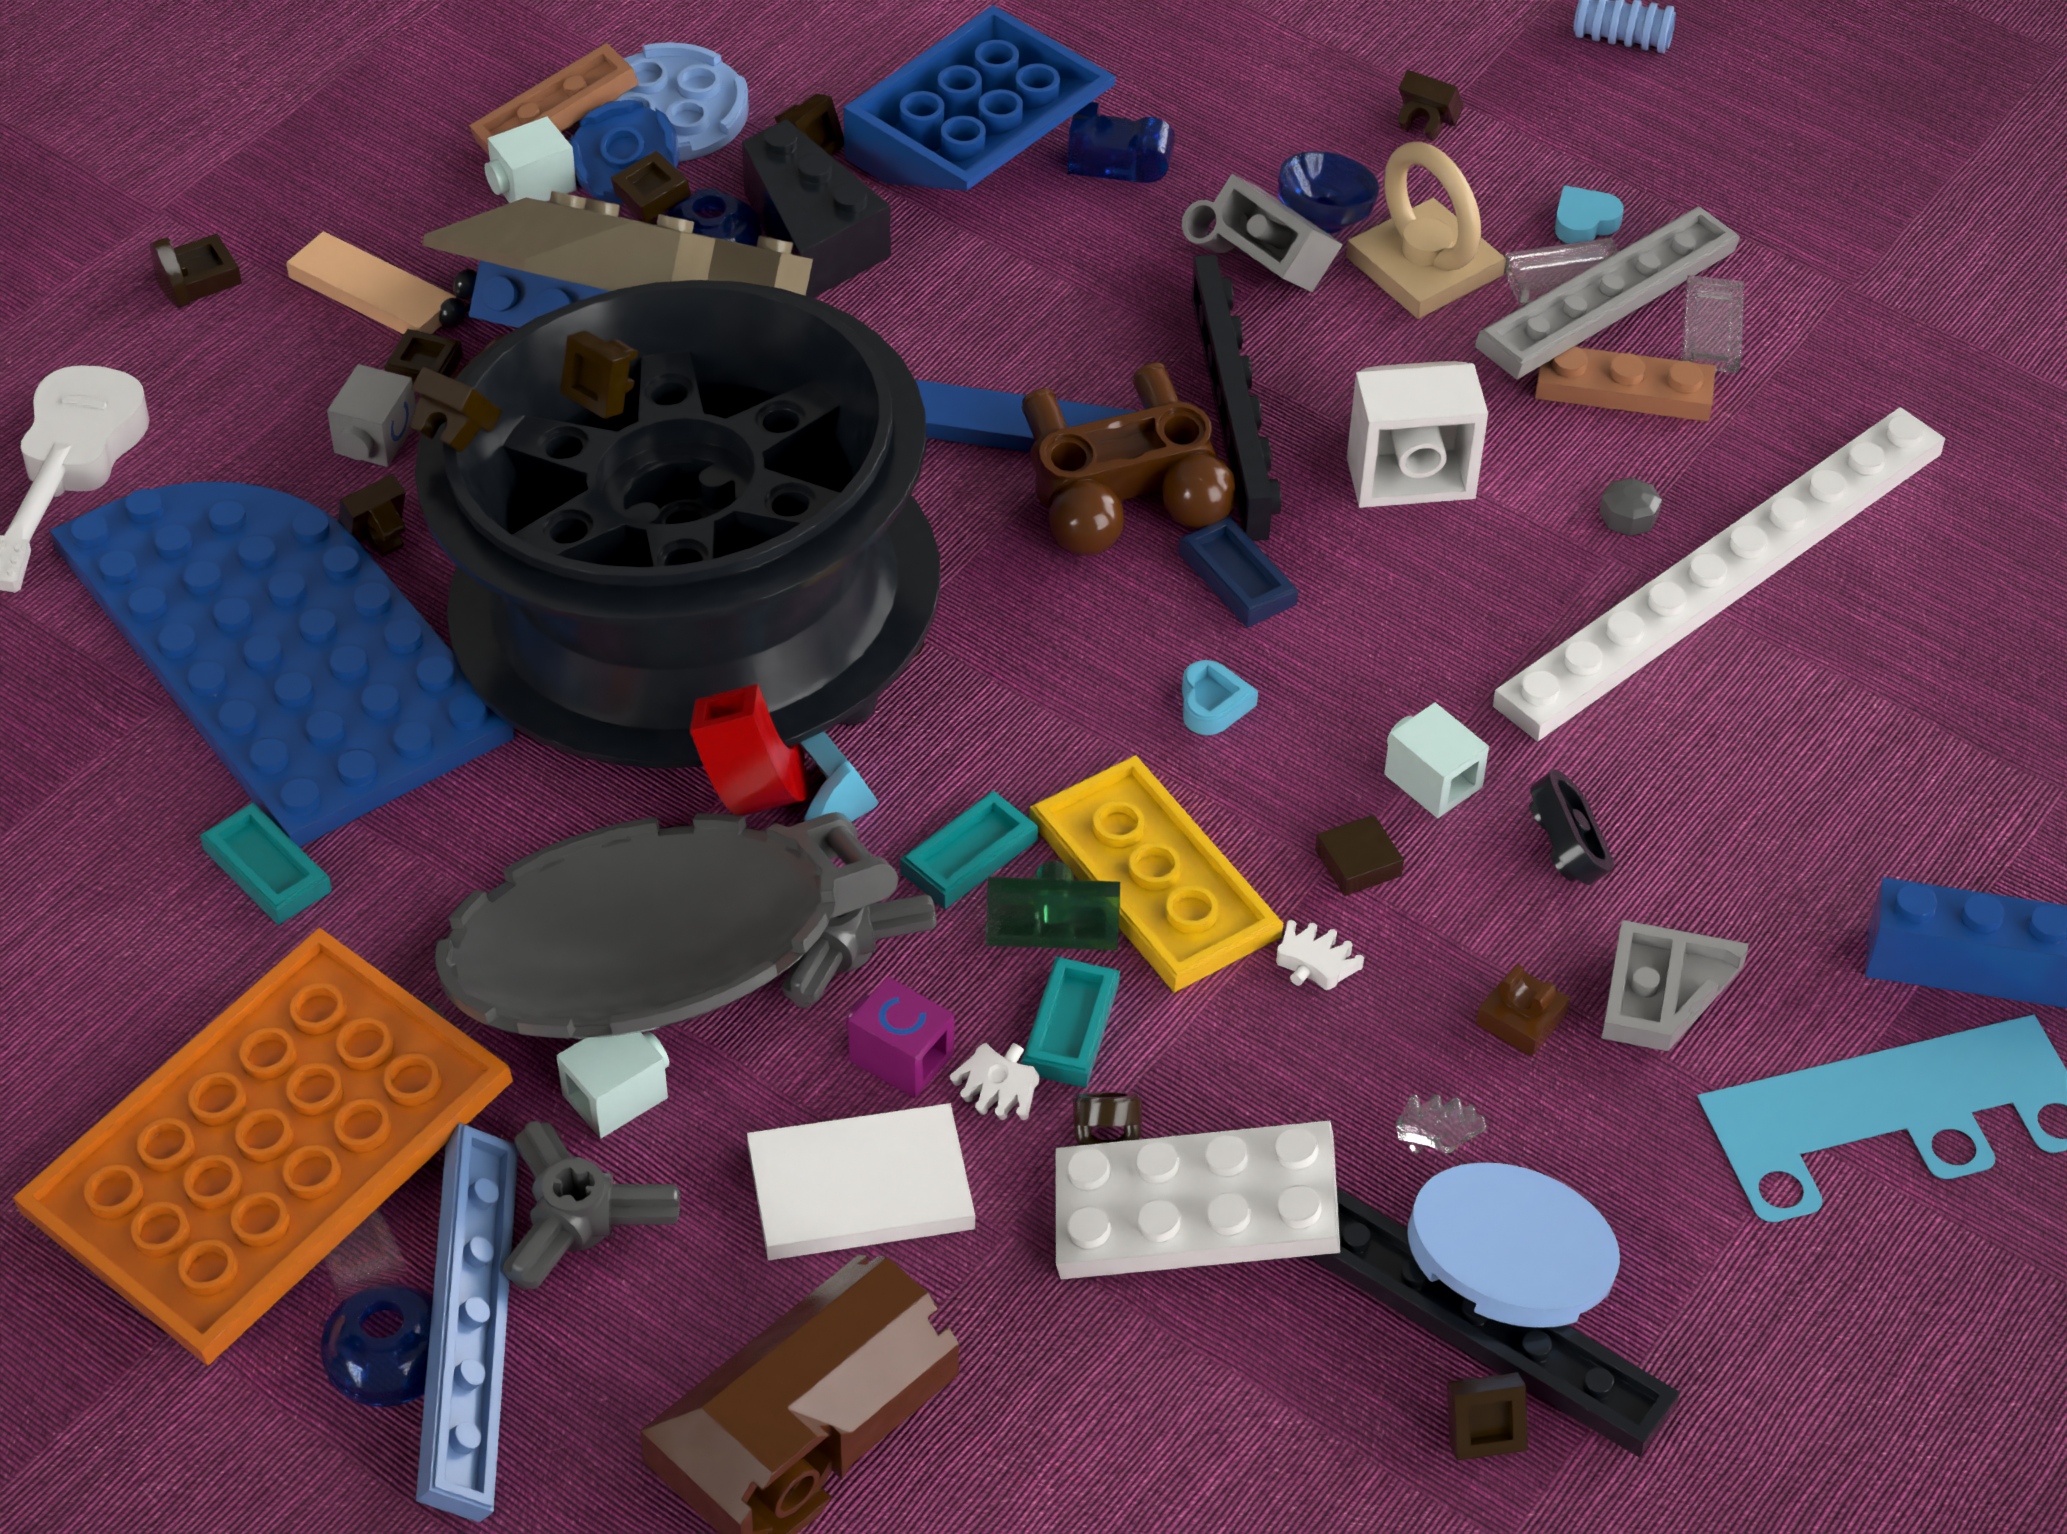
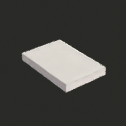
M951 1103L747 1133L748 1151L768 1260L975 1229V1212Z

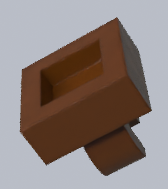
M1516 964L1480 1005L1476 1024L1533 1056L1567 1015L1571 998L1556 990L1551 982L1546 981L1544 983L1524 972V967Z

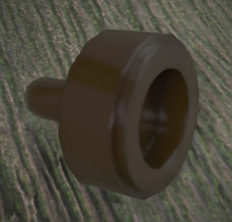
M1095 1092L1076 1095V1098L1073 1099V1123L1075 1139L1079 1146L1140 1140L1142 1123L1141 1098L1137 1094L1125 1092ZM1091 1126H1124V1134L1112 1140L1098 1139L1092 1135Z

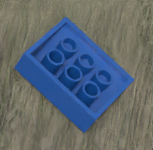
M992 5L843 107L845 159L886 184L967 191L1114 86L1115 75Z

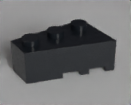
M785 119L742 141L744 193L766 236L793 243L792 255L813 259L806 296L814 298L891 257L890 205L790 121Z

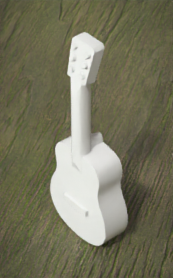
M80 365L56 370L45 377L38 385L33 400L34 423L21 441V451L27 475L33 483L5 535H0V590L14 593L21 590L31 553L29 541L53 496L58 497L65 490L92 491L102 487L108 481L115 461L136 445L146 433L150 421L143 386L135 377L107 367Z

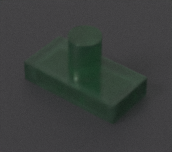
M1049 861L1040 865L1035 872V878L988 877L986 946L1118 950L1120 882L1074 880L1071 868L1059 861Z

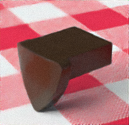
M218 234L176 248L172 247L168 237L151 242L150 252L158 284L166 297L177 308L189 305L191 301L242 284L239 266Z

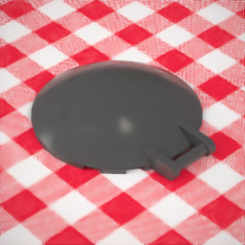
M839 812L828 813L791 827L775 823L768 827L767 831L748 828L744 816L696 813L692 820L693 825L663 828L659 826L658 817L623 822L570 837L534 852L503 869L506 881L488 894H486V891L474 890L449 917L452 930L447 939L438 940L436 944L435 962L437 973L445 994L457 1008L475 1020L500 1030L523 1035L553 1038H602L650 1031L684 1022L719 1009L771 981L791 967L814 945L831 918L888 898L897 887L898 875L884 858L873 856L857 839L858 833L855 825L844 814ZM839 857L845 866L837 868L830 859Z

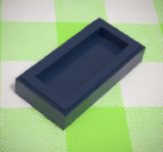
M1230 516L1179 538L1178 553L1246 628L1297 605L1298 589Z

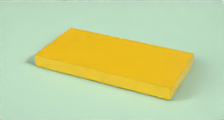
M1137 755L1030 806L1029 819L1038 825V832L1174 993L1282 937L1283 922Z

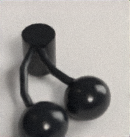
M465 269L456 275L453 280V291L457 297L469 299L473 296L477 276L476 271ZM458 298L445 300L440 306V323L448 328L459 325L464 319L465 313L470 310L471 302L465 306Z

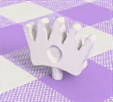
M1293 920L1287 922L1283 942L1278 946L1276 963L1278 966L1295 971L1290 977L1295 985L1299 986L1306 978H1309L1323 989L1330 990L1336 987L1338 982L1363 968L1364 957L1362 955H1356L1353 959H1346V957L1351 955L1352 942L1344 941L1343 945L1332 948V945L1336 942V930L1330 929L1327 934L1314 941L1317 932V925L1315 923H1309L1308 928L1296 936V922Z
M983 1043L976 1049L974 1055L950 1075V1080L955 1086L961 1085L963 1080L968 1079L965 1088L960 1092L965 1102H971L973 1097L980 1093L979 1101L975 1105L980 1115H985L988 1109L998 1101L995 1113L1000 1120H1005L1008 1117V1112L1018 1102L1019 1107L1016 1113L1021 1120L1028 1119L1034 1088L1039 1084L1040 1078L1033 1066L1017 1063L1024 1049L1015 1043H1012L1004 1057L995 1052L987 1043Z

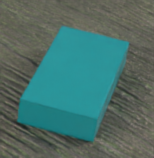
M992 791L900 858V873L926 895L931 896L943 909H946L1038 841V825L995 791Z
M254 802L200 835L203 850L277 925H280L332 892L329 876Z
M1055 957L1022 1058V1065L1033 1066L1039 1078L1087 1088L1119 987L1120 970Z

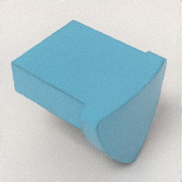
M825 731L800 742L813 762L827 778L811 802L804 817L805 821L828 813L839 812L852 822L873 810L879 804L862 777Z

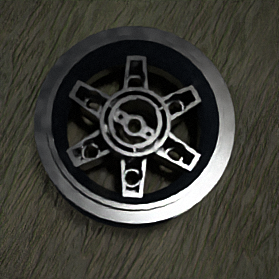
M686 280L655 282L621 288L570 303L539 316L500 338L474 358L454 379L474 388L502 410L491 434L480 429L462 453L450 448L440 440L443 431L446 429L447 422L441 424L432 440L422 435L420 437L415 466L420 508L432 536L452 562L457 565L449 589L447 619L452 650L464 678L482 702L510 726L544 745L574 756L631 767L669 769L704 766L690 732L696 699L754 684H759L771 719L782 742L786 747L798 744L841 723L881 694L900 676L920 650L934 621L941 592L940 555L932 527L918 502L911 495L920 477L927 448L926 413L917 382L902 357L877 332L854 316L818 299L782 288L746 282ZM586 330L606 342L619 340L638 351V357L630 360L628 378L634 380V385L625 394L623 413L604 419L560 394L567 335Z

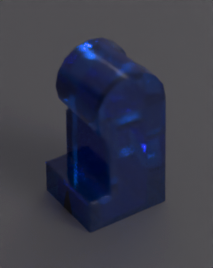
M1090 102L1074 114L1069 130L1068 174L1141 183L1156 182L1167 174L1176 137L1172 127L1162 119L1143 117L1132 121L1127 118L1099 115L1100 103Z

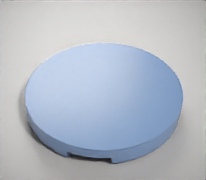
M667 42L643 45L642 53L623 58L633 67L639 84L620 95L615 101H639L643 103V107L651 108L655 112V108L666 114L676 130L680 153L679 162L700 158L721 149L730 143L744 127L749 113L747 83L744 77L739 76L730 66L721 61L720 54L692 44Z
M1470 1163L1444 1170L1433 1176L1421 1188L1408 1222L1407 1234L1411 1252L1431 1282L1440 1279L1452 1290L1476 1303L1475 1313L1511 1325L1556 1327L1577 1322L1581 1313L1595 1307L1605 1297L1608 1298L1619 1269L1620 1253L1618 1243L1610 1225L1589 1201L1565 1184L1523 1167L1501 1163Z

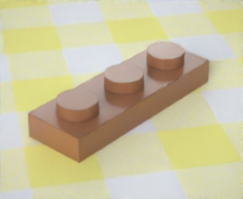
M605 43L472 123L469 127L477 144L489 155L487 139L489 137L548 116L560 132L572 127L574 123L584 118L588 112L608 102L615 101L620 95L639 83L633 67L608 43Z
M1574 346L1539 367L1535 399L1709 422L1713 402L1716 365Z

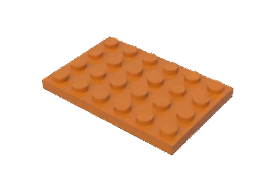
M319 927L13 1197V1200L23 1216L206 1366H209L448 1143L458 1123L467 1125L509 1086L513 1079L510 1068L506 1063Z

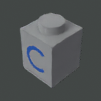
M358 364L327 410L334 453L354 460H362L389 467L413 429L410 425L416 410L414 391L411 389L413 386L412 378Z

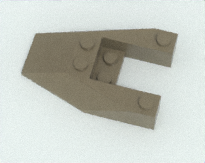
M551 191L549 202L525 197L424 234L422 246L608 291L655 282L713 280L746 282L782 288L806 296L813 259L792 255L793 243L759 236L757 247L692 233L693 221L659 214L657 225L618 217L620 205Z

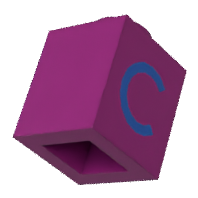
M889 976L870 996L867 994L861 996L848 1014L846 1028L849 1031V1061L913 1098H916L954 1055V1013Z

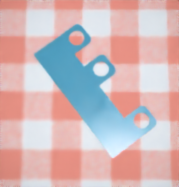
M2035 1014L1697 1095L1755 1213L1767 1222H1779L1815 1213L1821 1208L1822 1196L1801 1154L1903 1129L1908 1130L1928 1169L1938 1178L1953 1179L1988 1170L1995 1163V1155L1972 1113L2005 1104H2014L2034 1142L2040 1149L2049 1153L2067 1150V1139H2058L2048 1135L2038 1123V1113L2044 1106L2049 1104H2063L2067 1106V1070ZM1953 1129L1961 1131L1973 1140L1976 1147L1975 1157L1964 1165L1945 1163L1933 1152V1137L1943 1130ZM1771 1172L1788 1173L1801 1183L1803 1198L1797 1205L1790 1208L1772 1206L1762 1198L1759 1192L1760 1180Z

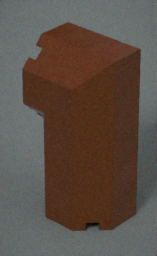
M857 1255L641 1429L643 1462L720 1534H797L822 1513L831 1499V1496L822 1486L832 1471L843 1480L856 1460L959 1375V1343L949 1327L939 1335L936 1333L928 1319L938 1310L931 1296L888 1257L877 1256L868 1264V1256Z

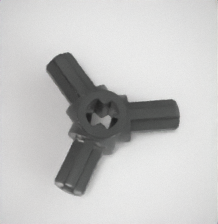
M920 895L875 903L831 918L819 939L795 962L782 984L784 996L793 1000L796 1006L807 1008L811 1003H815L820 999L834 973L849 972L863 966L870 959L872 953L877 952V939L932 930L937 924L933 899L928 895Z
M530 1121L525 1124L524 1130L515 1136V1146L536 1179L532 1187V1194L537 1201V1204L530 1212L532 1228L504 1262V1274L519 1289L525 1291L529 1288H538L566 1251L578 1252L597 1245L605 1236L612 1235L613 1225H673L677 1223L680 1216V1191L676 1185L613 1184L612 1173H603L591 1161L580 1157H571L554 1128L548 1122Z

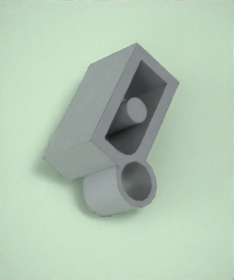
M1231 174L1214 202L1198 200L1186 209L1182 218V230L1184 236L1189 241L1215 253H1226L1237 246L1281 278L1311 292L1314 291L1343 245L1262 188L1234 174ZM1216 218L1215 228L1208 235L1209 225Z

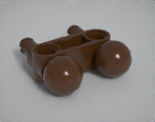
M1157 362L1144 365L1137 369L1133 375L1134 388L1144 407V410L1068 427L1052 389H1037L1023 398L1021 409L1035 440L1034 445L1030 449L1029 458L1036 473V495L1042 504L1050 508L1048 518L1051 535L1062 549L1078 556L1098 555L1110 549L1121 535L1125 523L1122 502L1120 500L1162 491L1164 508L1176 522L1192 529L1212 525L1226 518L1233 509L1237 498L1235 477L1224 461L1216 458V453L1210 442L1212 432L1210 419L1204 411L1195 405L1179 401L1167 370L1162 363Z

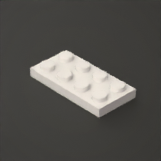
M1331 1121L1056 1148V1266L1061 1280L1340 1253L1334 1136Z

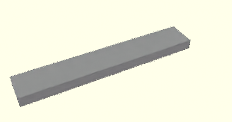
M1698 206L1479 331L1475 348L1515 379H1519L1732 254L1736 250L1740 236Z

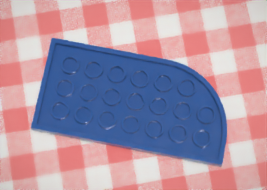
M191 482L173 484L153 489L136 490L128 496L105 504L49 530L55 550L252 801L299 848L514 739L513 727L482 702L464 678L454 653L355 537L328 513L303 499L271 488L245 483Z

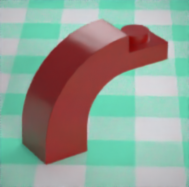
M759 684L696 699L690 732L715 791L733 814L745 816L807 799L812 784L804 765L805 749L801 743L786 747L782 742L771 719Z

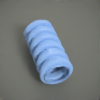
M1579 0L1573 31L1576 38H1583L1585 34H1590L1593 41H1600L1601 37H1606L1609 44H1616L1617 40H1622L1625 47H1632L1634 43L1641 44V50H1649L1650 46H1655L1658 53H1665L1666 49H1669L1672 40L1676 12H1674V6L1667 5L1665 10L1658 9V3L1653 2L1649 4V7L1642 6L1641 0H1633L1632 4L1625 3V0Z

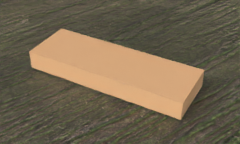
M324 231L286 262L289 278L402 334H405L407 329L433 334L442 326L439 321L441 304L449 298H456L455 295Z

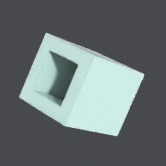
M548 116L487 138L490 162L485 163V174L488 183L496 195L503 194L509 203L525 197L549 201L551 191L568 194L577 190L573 147Z
M1436 702L1414 717L1406 716L1402 718L1392 728L1387 738L1388 750L1384 775L1437 819L1483 788L1489 745Z
M651 1032L602 1038H584L557 1055L562 1095L600 1139L668 1098L665 1068L669 1067V1058L661 1042Z

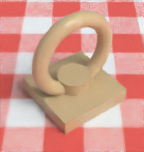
M1409 142L1398 147L1391 154L1384 174L1385 196L1392 218L1347 241L1346 258L1413 316L1420 319L1503 276L1506 258L1481 238V221L1478 206L1470 185L1457 165L1440 149L1427 143ZM1412 165H1420L1436 176L1447 191L1454 206L1456 216L1434 197L1413 208L1411 207L1407 193V174Z

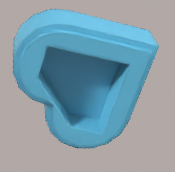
M1564 185L1556 215L1555 234L1563 242L1578 246L1592 242L1597 235L1613 234L1619 230L1622 223L1623 203L1619 198L1608 193Z
M1196 661L1184 670L1182 682L1184 698L1183 720L1189 730L1197 734L1206 736L1216 735L1257 706L1258 690L1215 661Z

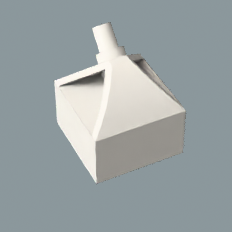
M1438 361L1367 367L1356 372L1347 461L1359 508L1476 499L1488 410L1474 363Z

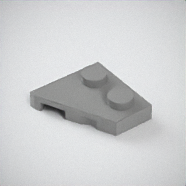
M1622 920L1601 1039L1669 1051L1742 970L1748 951V943Z

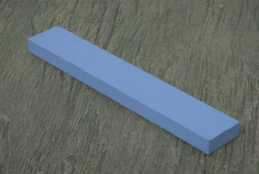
M458 1123L445 1147L416 1501L480 1523L494 1512L510 1280L504 1274L503 1267L504 1262L512 1251L518 1149L513 1143Z

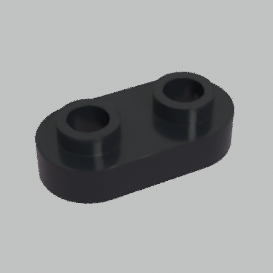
M1555 769L1535 782L1530 788L1533 801L1530 802L1529 807L1535 820L1547 831L1554 849L1550 851L1553 864L1567 880L1575 882L1578 879L1586 885H1593L1614 868V862L1586 798L1572 780Z

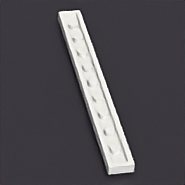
M1899 407L1495 690L1493 707L1537 742L1940 456L1945 437Z

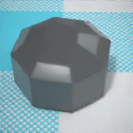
M1633 477L1620 479L1609 483L1602 496L1599 514L1608 529L1628 536L1650 532L1659 517L1662 499L1653 484Z

